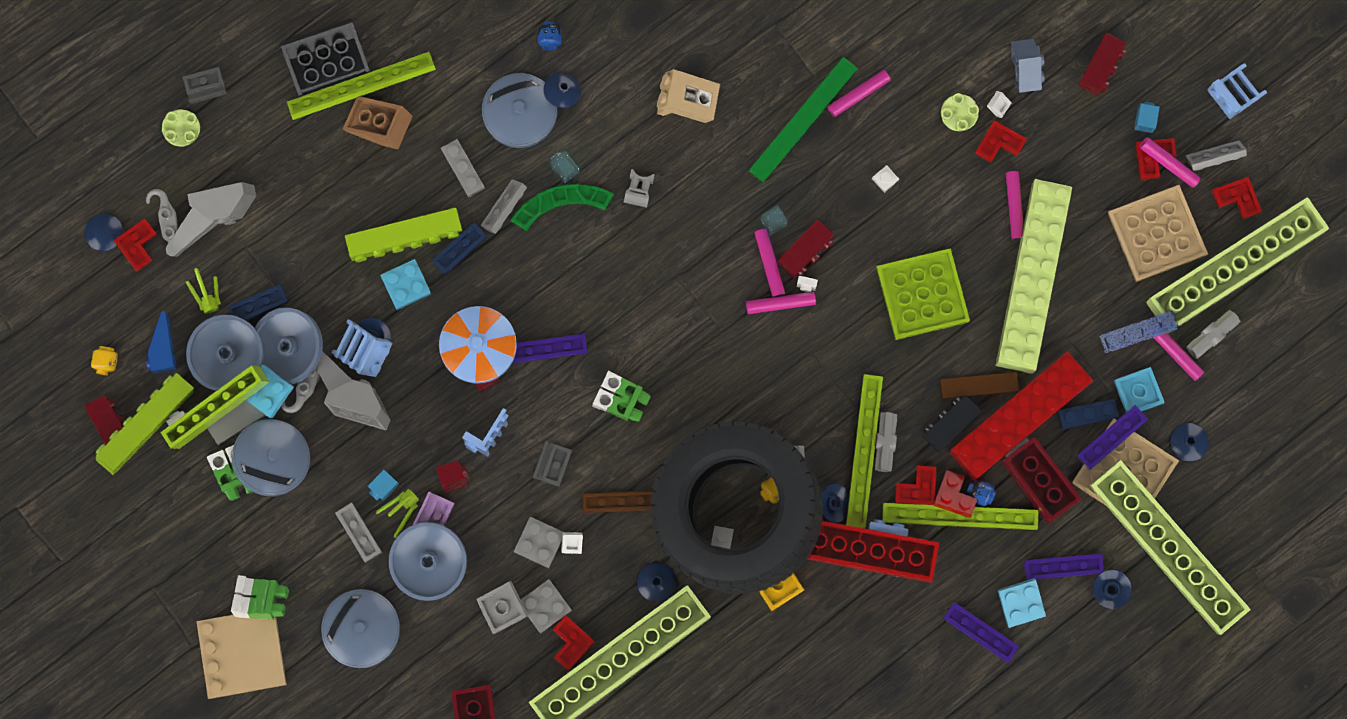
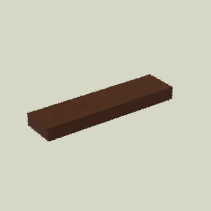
M1017 372L940 380L942 399L961 398L965 395L972 397L1019 392Z
M654 491L582 493L583 513L651 511V498Z

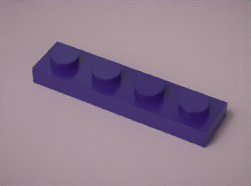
M585 334L517 343L516 355L512 364L588 354Z
M1134 405L1079 453L1077 457L1090 471L1144 424L1148 418Z
M1102 554L1024 561L1026 581L1033 578L1038 580L1093 575L1104 572Z
M955 602L943 617L945 621L1006 663H1009L1019 648L1018 645Z

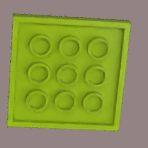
M951 248L876 267L895 340L970 322Z

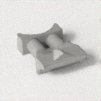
M631 169L630 179L632 180L629 189L626 190L624 203L647 208L649 201L648 190L650 184H653L654 174L648 177H641ZM639 181L643 182L641 189H637Z

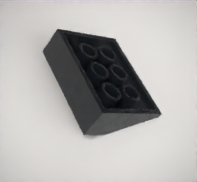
M352 18L280 42L299 97L370 73Z

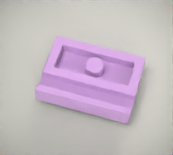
M428 492L413 525L423 522H434L445 526L455 504Z

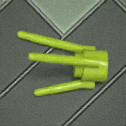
M195 268L194 271L203 297L200 299L191 283L186 281L189 290L199 304L200 310L204 311V314L217 311L219 309L218 305L221 304L217 276L213 278L215 296L213 298V295H207L199 270Z
M409 489L376 511V514H379L399 501V504L388 513L390 517L402 506L405 509L410 507L394 534V538L398 537L412 512L418 507L416 503L419 499Z

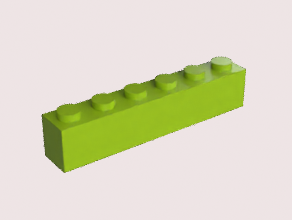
M452 208L345 235L351 260L362 262L367 260V257L374 256L378 258L384 256L387 252L393 251V253L404 251V248L407 247L418 248L422 246V243L430 242V244H434L446 237L454 239L459 234H462L463 231L457 209Z
M251 365L160 433L170 448L180 449L270 383L260 366Z
M176 373L173 377L170 375L163 382L164 386L160 390L156 389L149 398L151 400L147 404L142 403L136 410L138 413L133 418L131 416L127 418L123 423L124 427L120 431L116 430L109 439L111 441L107 445L102 444L97 449L96 461L112 475L193 394L194 388L179 374Z

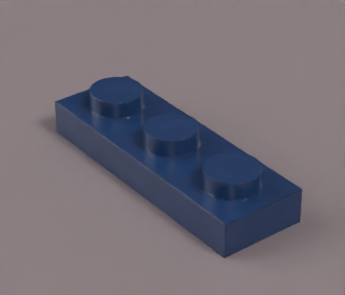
M473 223L439 253L432 262L444 275H447L479 246L487 236Z
M280 284L227 308L230 315L248 321L289 302Z
M1115 399L1057 411L1062 430L1119 418Z

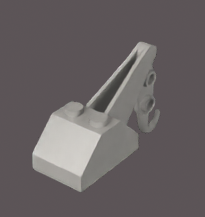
M240 182L187 194L189 205L192 209L180 227H178L176 212L163 190H151L147 194L146 203H150L153 195L160 197L161 203L158 217L162 236L168 241L166 253L169 256L176 257L216 225L224 223L225 225L235 224L236 220L242 219L254 201L256 192L254 185Z
M323 351L316 369L310 376L297 384L295 404L292 407H288L284 401L281 405L282 409L288 413L300 410L303 403L313 394L319 376H321L329 391L324 403L333 415L383 430H387L390 423L386 409L375 392L376 390L372 388L371 383L362 379L360 381L352 380Z

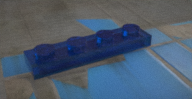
M1170 311L1099 336L1105 353L1177 330L1179 326L1174 311Z

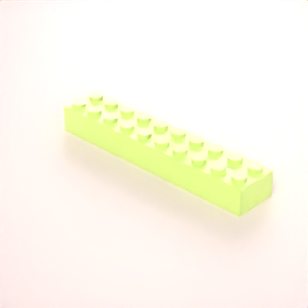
M1035 179L1032 183L995 366L1030 374L1036 371L1072 192L1071 186Z
M1307 197L1149 298L1146 303L1165 331L1169 333L1321 236L1329 227Z
M1121 460L1117 461L1089 485L1217 634H1223L1251 610Z
M687 585L529 703L540 719H575L708 621L711 616Z

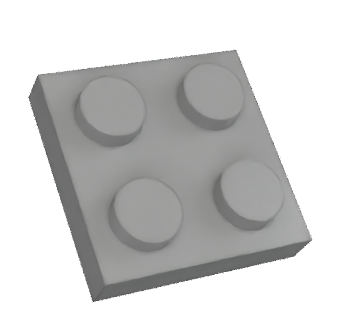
M530 517L515 547L514 553L546 568H550L562 542L563 532Z
M549 579L521 599L529 619L540 634L572 612Z
M512 581L476 599L493 634L528 617Z

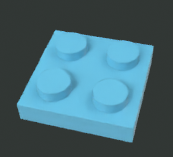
M415 259L380 275L396 310L431 295Z
M262 364L261 369L270 383L246 401L269 418H273L294 386Z
M1151 367L1114 380L1126 412L1134 405L1142 412L1165 403Z
M1033 578L997 590L1009 628L1046 617L1036 579Z

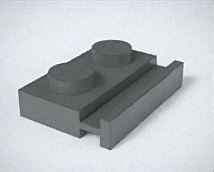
M220 67L183 76L190 104L227 94Z
M546 441L533 478L560 487L572 450Z

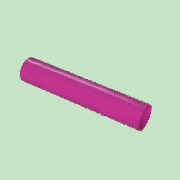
M882 70L827 106L829 112L833 117H836L891 81L889 75L885 70Z
M1146 137L1140 144V149L1190 187H1195L1200 181V177L1150 138Z
M1018 171L1006 173L1012 240L1022 238L1024 229Z
M758 230L754 233L772 297L785 295V290L768 230Z
M814 292L746 301L747 314L816 305Z
M1157 322L1147 331L1194 381L1205 373Z

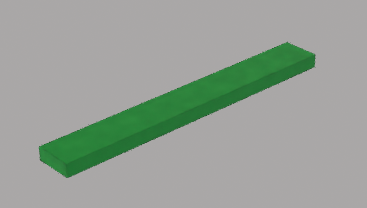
M843 57L749 169V172L764 183L856 73L858 68Z

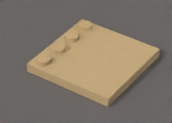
M1180 185L1108 211V216L1136 282L1208 255Z
M1113 418L1108 427L1106 428V430L1111 425H1113L1117 420ZM1133 432L1090 471L1083 464L1072 484L1104 504L1089 485L1117 461L1121 460L1155 499L1179 460Z
M229 615L196 621L208 699L287 685L276 616H274V620L240 618Z

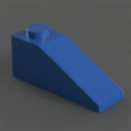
M162 311L148 350L149 358H146L147 368L154 374L177 370L170 320L166 311Z

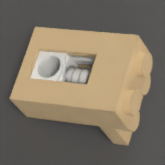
M674 69L664 74L660 84L661 93L657 101V114L664 116L674 113L703 123L714 120L720 84Z

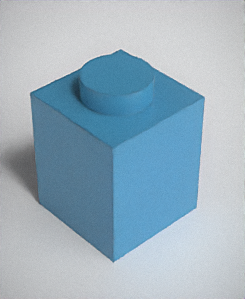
M1150 102L1141 103L1137 108L1134 130L1153 133L1157 125L1159 107Z
M383 470L368 485L369 489H371L369 494L377 501L380 498L384 502L399 486V483Z

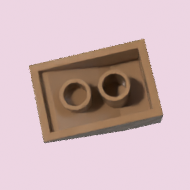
M357 97L343 130L379 145L399 149L413 116L403 106Z

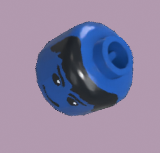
M544 22V25L538 28L537 42L543 50L551 51L556 50L561 45L562 29L555 25V22Z
M980 478L974 483L970 482L966 491L969 493V496L976 498V504L985 507L987 504L991 505L996 494L994 485Z

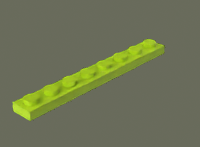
M426 52L287 101L292 119L295 120L436 69L430 53Z
M863 375L846 525L866 529L883 377Z
M883 503L882 521H885V523L1038 530V510L975 507L972 517L968 518L934 505Z

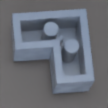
M1034 39L1011 42V58L1015 65V83L1019 93L1042 90V82L1045 81L1044 72L1041 69V66H1044L1043 54L1040 55L1039 45L1036 46Z

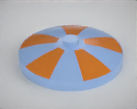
M482 306L465 308L454 314L444 325L439 340L440 355L447 369L457 378L469 383H486L499 378L511 366L517 349L515 332L510 322L498 311Z

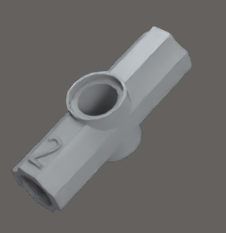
M1231 310L1227 311L1215 323L1212 322L1205 328L1201 335L1188 344L1186 347L1188 352L1198 359L1212 346L1214 347L1225 338L1226 334L1241 322L1239 317Z
M889 412L880 413L879 433H877L875 450H877L875 458L876 471H892L893 452H895L897 435H895L897 414Z

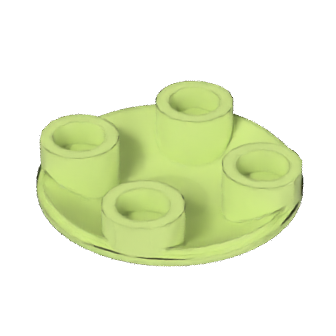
M960 93L946 99L941 108V117L944 124L954 131L970 129L976 123L979 115V108L976 102L971 97Z
M182 109L167 113L162 123V133L170 144L180 147L187 146L197 139L200 133V123L194 113Z

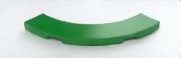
M566 184L556 186L538 193L527 203L523 204L510 222L528 231L530 226L541 215L553 208L567 204H585L605 211L614 193L592 185Z

